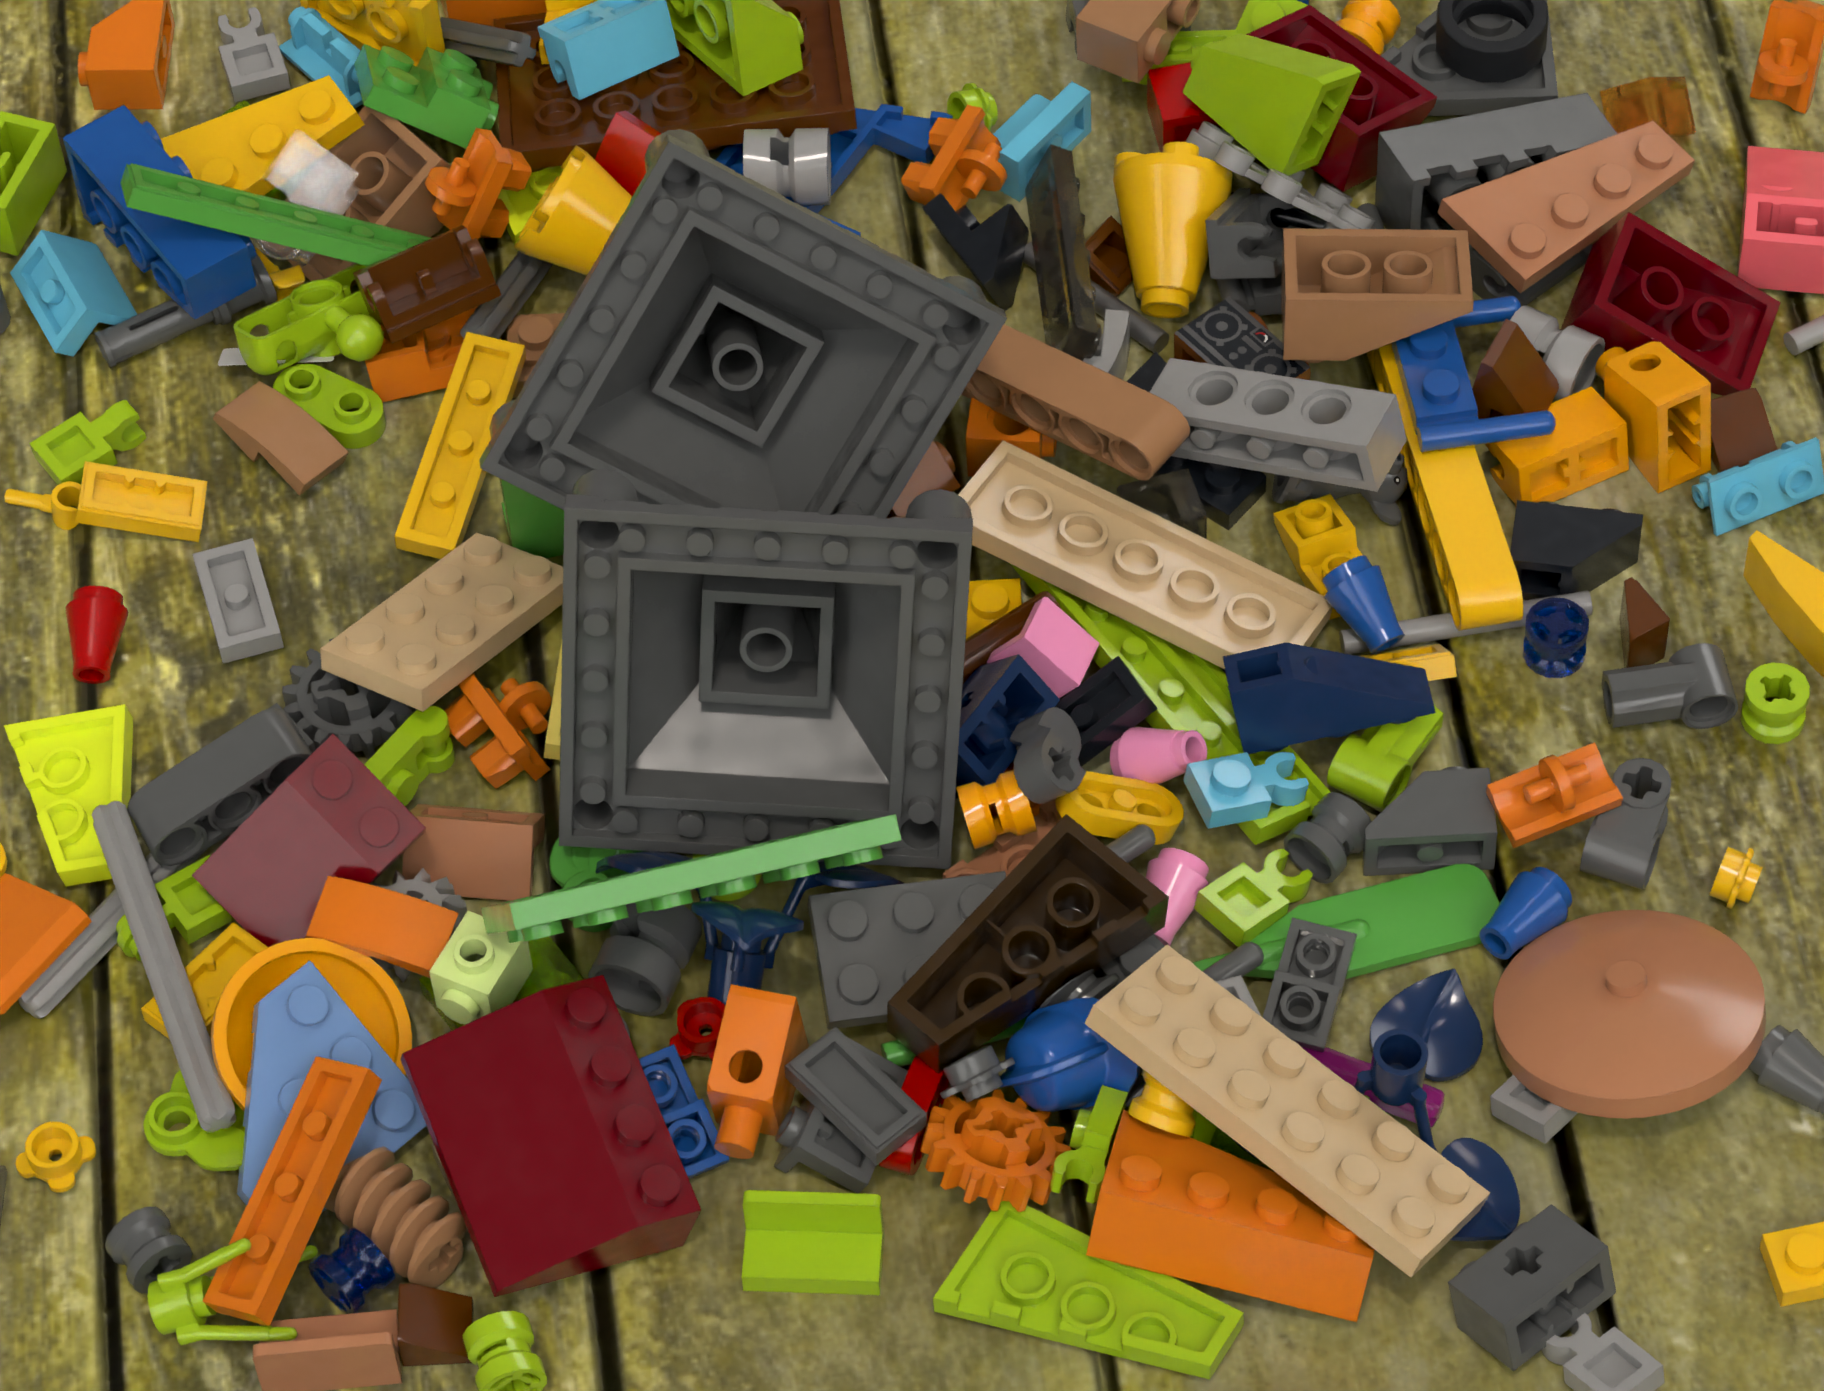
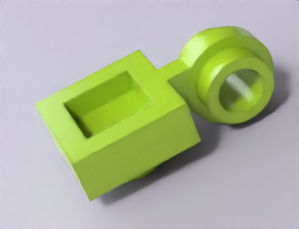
M210 855L154 884L170 929L176 927L188 945L235 920L192 876ZM124 914L116 925L118 933L117 944L126 956L136 957L138 961L142 962L126 915Z

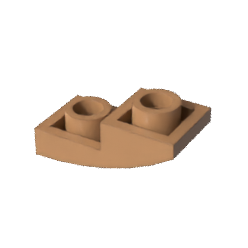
M260 381L216 412L213 420L253 462L263 456L299 496L342 465L349 453L333 435L306 411L280 392Z

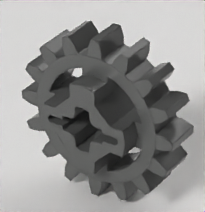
M314 649L306 651L309 666L306 668L292 665L289 670L292 684L282 688L285 702L284 711L314 742L316 749L334 734L353 754L354 752L363 751L368 760L376 753L375 747L384 744L417 710L322 670L321 654Z

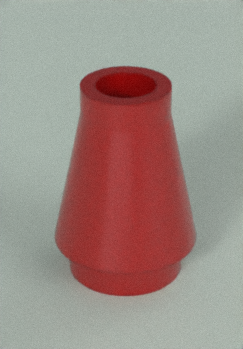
M104 586L81 587L73 593V600L65 607L73 658L72 675L80 682L100 684L108 681L111 677V666L128 617V610L123 605L121 593L112 588Z

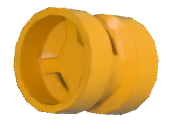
M1349 0L1342 10L1341 19L1335 23L1381 56L1384 53V45L1388 44L1401 25V17L1397 8L1389 0Z
M1014 770L999 774L996 782L982 786L977 782H971L956 787L974 850L994 844L997 836L1011 832L1019 837L1037 831L1028 797L1024 795L1018 786ZM995 803L998 813L994 817H992L989 805Z

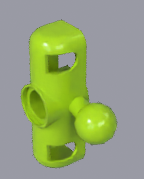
M356 263L325 279L302 284L295 288L289 296L238 320L233 328L241 356L247 366L257 374L269 376L310 356L332 357L343 354L345 357L358 362L372 359L381 351L384 332L378 321L369 315L360 290L353 294L350 291V285L355 279L353 272L367 266ZM260 324L265 325L269 333L260 337L250 334L251 330ZM277 360H285V363L278 364Z

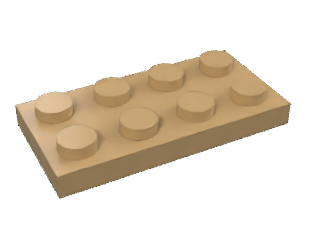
M475 533L320 648L321 669L423 712L563 604V566L550 562L542 556H536L502 543L494 537Z

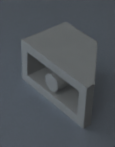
M1452 766L1442 770L1422 772L1364 829L1363 876L1423 873L1454 864H1470L1481 870L1494 869L1497 825L1495 810L1486 794L1487 785L1491 783L1489 768L1467 769L1465 767Z

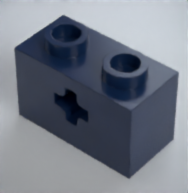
M1019 654L979 666L962 686L956 787L971 782H977L982 786L996 782L999 774L1004 773L1017 754L1016 745L1010 740L1016 726L1028 717L1055 707L1060 701ZM957 790L955 792V799L959 798Z

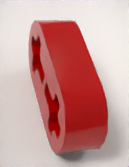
M915 1056L901 1089L927 1113L928 1123L932 1108L934 1106H943L944 1099H942L940 1092L949 1088L950 1083L944 1071L937 1073L919 1057ZM926 1127L880 1162L879 1166L910 1176L915 1175L925 1154L920 1151Z

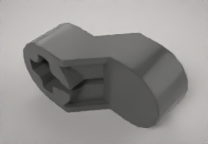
M1052 707L1022 720L1016 726L1010 740L1016 745L1017 749L1014 760V775L1024 795L1032 802L1045 804L1074 791L1080 785L1086 771L1080 766L1078 760L1081 751V737L1072 718L1064 710Z

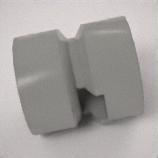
M796 128L790 137H784L779 129H745L743 137V176L760 183L783 197H791L795 203L800 205H830L831 144L829 128Z
M1527 305L1521 306L1514 313L1510 321L1519 325L1557 379L1559 390L1552 403L1591 387L1597 376L1595 372L1596 362L1605 350L1604 339L1574 325L1560 330L1557 318Z

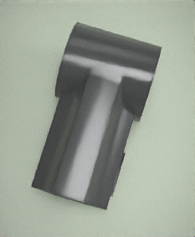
M1698 643L1686 646L1672 655L1668 662L1603 671L1601 684L1604 709L1608 724H1612L1613 728L1682 718V721L1688 727L1708 729L1729 721L1738 710V703L1723 650L1717 645Z

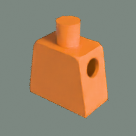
M733 984L730 986L707 1082V1095L715 1121L720 1124L714 1148L724 1155L738 1159L752 1158L759 1134L776 1136L783 1119L790 1110L796 1088L785 1078V1065L809 1047L797 997Z

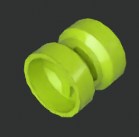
M500 1311L488 1314L466 1328L462 1335L463 1344L468 1360L477 1365L479 1369L475 1375L478 1391H543L547 1384V1376L541 1358L531 1351V1347L534 1344V1334L529 1318L525 1314L517 1311Z

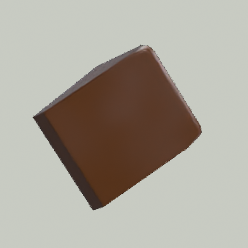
M1112 216L1100 224L1065 260L1067 264L1115 297L1133 280L1123 229Z
M1749 388L1711 399V459L1719 473L1735 466H1745L1749 464L1750 460L1778 450L1762 398L1756 388Z
M1631 577L1624 581L1619 619L1624 668L1650 665L1665 657L1670 618L1641 584Z
M399 1284L397 1337L403 1366L472 1363L468 1360L462 1336L466 1328L473 1323L472 1297L417 1284Z

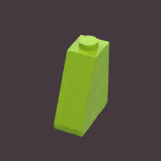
M1240 33L1216 42H1208L1196 52L1191 61L1192 72L1182 93L1268 169L1272 168L1289 176L1318 165L1361 71L1353 64Z

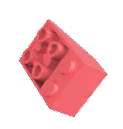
M1748 146L1737 277L1760 289L1824 294V152Z

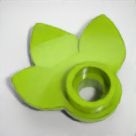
M179 1070L174 1076L170 1092L160 1095L150 1105L144 1118L143 1128L149 1145L160 1154L173 1157L187 1155L199 1167L217 1172L238 1170L242 1165L245 1127H243L244 1111L232 1099L235 1106V1123L229 1128H221L213 1133L203 1130L182 1072ZM175 1124H188L187 1127L181 1130L168 1131Z

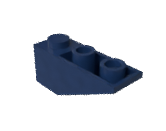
M1281 643L1223 656L1229 693L1244 753L1280 751L1289 745L1325 737H1343L1356 730L1388 723L1402 724L1416 717L1436 713L1426 671L1423 668L1292 643Z

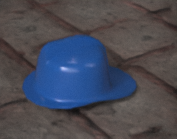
M1094 997L1075 998L1039 1008L1027 1016L1023 1027L1011 1036L1006 1046L1005 1059L1013 1057L1015 1064L1006 1068V1071L999 1076L1003 1083L1000 1087L1013 1086L1015 1092L1024 1103L1038 1111L1079 1110L1094 1106L1102 1085L1129 1092L1138 1078L1139 1066L1084 1024L1093 1005L1099 1000Z

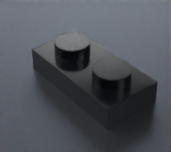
M1119 656L1115 657L1080 684L1079 687L1063 697L1055 706L1064 710L1078 728L1081 737V751L1078 760L1081 767L1119 739L1126 730L1136 726L1158 709L1129 667Z

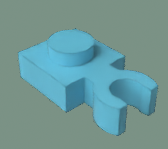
M1247 752L1188 763L1183 779L1208 829L1268 817L1271 803L1280 806L1298 805L1304 801L1309 785L1307 778H1298L1296 780L1284 779L1291 776L1296 760L1294 754L1290 752L1275 753L1267 758L1265 764L1254 766Z

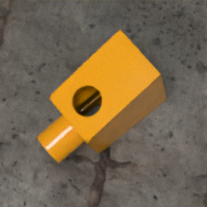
M1651 341L1628 352L1621 347H1613L1605 351L1595 365L1596 374L1604 381V400L1626 421L1628 456L1653 489L1659 494L1710 471L1711 383L1661 342Z

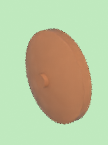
M1619 910L1597 913L1566 922L1547 931L1525 946L1512 959L1499 979L1493 1001V1019L1496 1042L1503 1061L1518 1081L1530 1091L1548 1102L1574 1112L1605 1118L1627 1119L1645 1118L1680 1111L1701 1103L1727 1088L1749 1067L1761 1047L1765 1034L1766 1009L1764 987L1755 964L1748 954L1727 935L1700 921L1677 914L1652 910Z

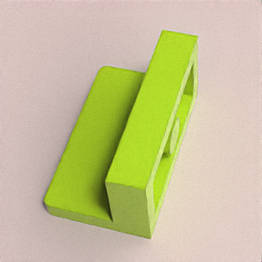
M769 1190L744 1191L743 1213L746 1231L741 1276L743 1291L880 1295L884 1246V1226L880 1195Z

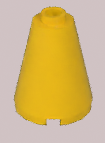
M576 145L562 164L561 168L564 170L561 175L557 176L546 189L519 235L520 239L514 248L525 255L587 276L620 217L628 207L632 196L588 152Z

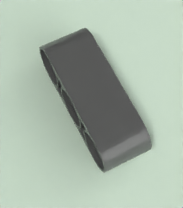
M276 708L263 710L144 785L129 800L127 811L154 860L162 866L179 865L194 858L234 832L312 752L286 711Z

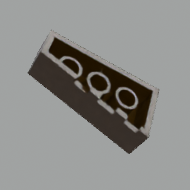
M1066 814L887 1002V1032L934 1071L939 1073L947 1065L966 1056L1039 1009L1040 1005L1047 998L1075 977L1091 969H1095L1094 972H1096L1164 928L1169 896Z

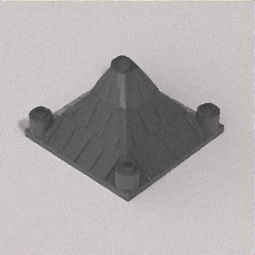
M678 129L668 130L656 136L648 145L645 154L646 174L605 243L598 259L594 262L579 288L572 304L564 314L549 344L534 366L517 399L502 405L494 413L490 423L491 440L479 459L480 469L563 510L566 495L572 494L574 484L582 475L592 470L608 469L619 472L627 477L636 488L638 502H646L648 504L660 505L668 503L702 505L707 508L735 507L762 509L772 512L784 510L817 512L822 515L851 514L886 518L1007 320L1005 311L988 302L980 286L973 280L962 276L937 278L922 268L893 253H889L878 245L832 223L821 215L786 199L779 193L750 178H746L735 172V170L710 158L703 141L695 134Z
M600 469L592 470L582 475L574 484L572 494L566 495L564 506L559 846L711 855L858 820L896 814L902 840L881 845L883 858L860 864L936 869L951 868L973 534L972 513L966 501L951 491L942 489L929 490L916 496L909 504L906 518L892 517L890 519L867 515H822L817 512L784 510L772 512L762 509L735 507L707 508L702 505L668 503L656 505L638 502L636 488L627 477L619 472Z

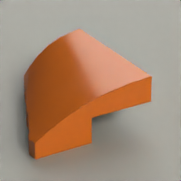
M478 306L393 344L384 338L381 351L372 359L365 360L373 391L379 395L382 403L447 388L464 340L460 330Z

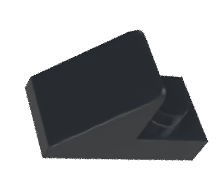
M940 193L922 207L998 307L1006 311L1014 302L1025 254V246L1029 236L1028 227L1012 204L1003 206L980 224L966 205L955 211Z

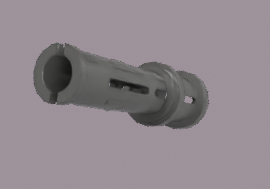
M257 255L251 261L257 286L197 319H193L172 299L121 323L95 332L96 342L110 368L115 367L116 364L211 321L215 325L228 324L231 322L233 314L264 301L269 305L276 302L275 288L259 256Z

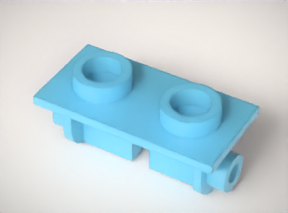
M298 7L294 9L288 18L292 38L279 46L281 54L312 81L329 75L354 108L362 105L363 101L354 66L360 50L322 18L321 14L314 8Z
M1815 437L1799 444L1787 441L1781 445L1780 449L1750 460L1749 464L1745 466H1735L1715 475L1707 473L1700 476L1699 483L1692 486V496L1699 508L1710 507L1714 534L1716 536L1824 494V475L1819 439Z

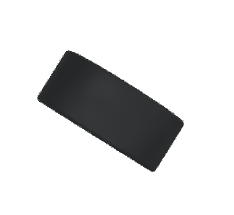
M1440 0L1437 5L1436 50L1445 65L1461 77L1482 83L1510 81L1524 76L1536 67L1546 50L1548 4L1545 0ZM1479 14H1500L1513 18L1523 25L1526 30L1516 37L1503 41H1485L1470 36L1460 29L1458 25L1465 19Z

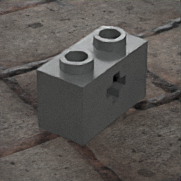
M1552 1204L1530 1221L1517 1226L1506 1239L1478 1260L1465 1265L1458 1275L1448 1281L1457 1327L1512 1371L1545 1348L1547 1340L1554 1335H1562L1576 1324L1578 1317L1584 1313L1588 1315L1616 1293L1608 1246Z

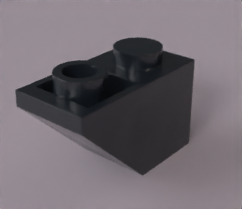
M1517 500L1510 553L1519 577L1523 600L1587 590L1590 592L1638 562L1643 514L1627 513L1610 508L1600 510L1565 506L1548 501L1529 502Z

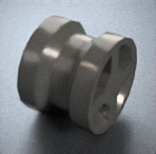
M156 1206L144 1207L125 1216L113 1227L105 1243L109 1256L115 1263L127 1267L126 1276L129 1283L141 1294L148 1293L150 1282L156 1281L158 1274L180 1269L190 1264L193 1255L190 1246L184 1238L170 1233L171 1224L168 1217Z

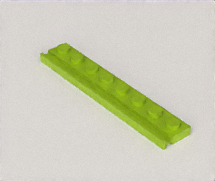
M1010 564L1036 595L1042 591H1048L1059 603L1061 609L1100 643L1093 656V660L1100 668L1117 656L1123 660L1158 708L1145 718L1152 728L1194 730L1199 732L1206 742V760L1244 753L1229 693L1227 677L1219 666ZM1290 745L1280 751H1261L1248 754L1254 766L1265 764L1267 758L1275 753H1293L1296 760L1292 774L1284 779L1296 780L1298 778H1307L1309 782L1305 799L1300 804L1280 806L1271 803L1268 817L1236 823L1254 845L1293 829L1300 822L1307 821L1308 816L1312 815L1314 806L1327 793H1331Z

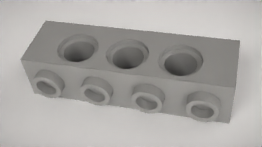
M1175 358L1169 359L1150 390V393L1173 404L1188 421L1190 436L1171 455L1173 457L1378 492L1407 440L1396 394L1376 390H1366Z

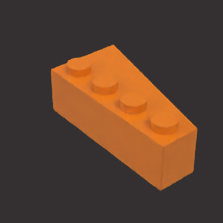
M1123 1110L1100 1188L1086 1255L1357 1322L1375 1249L1276 1172L1194 1138L1170 1133L1146 1124L1129 1115L1126 1110Z

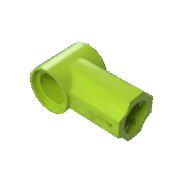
M1434 705L1436 713L1416 717L1402 724L1388 723L1370 727L1361 736L1351 734L1341 744L1331 762L1327 775V784L1382 812L1406 789L1411 777L1412 766L1441 729L1444 713Z

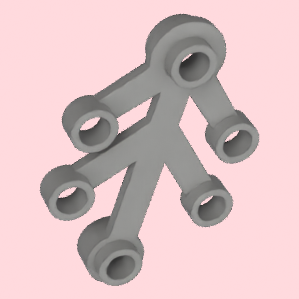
M1207 121L1202 122L1199 130L1192 128L1186 142L1199 147V156L1211 159L1223 167L1261 184V189L1270 195L1327 221L1323 229L1372 228L1375 219L1350 206L1353 199L1340 190L1321 183L1313 197L1301 184L1306 173L1305 170L1289 176L1272 168L1266 170L1254 162L1256 158L1254 155L1232 144L1234 138L1222 128Z

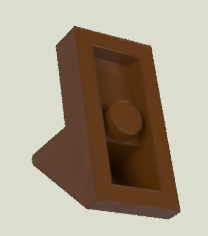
M1508 319L1504 321L1484 356L1472 388L1478 407V419L1548 410L1559 390L1557 379L1519 325Z

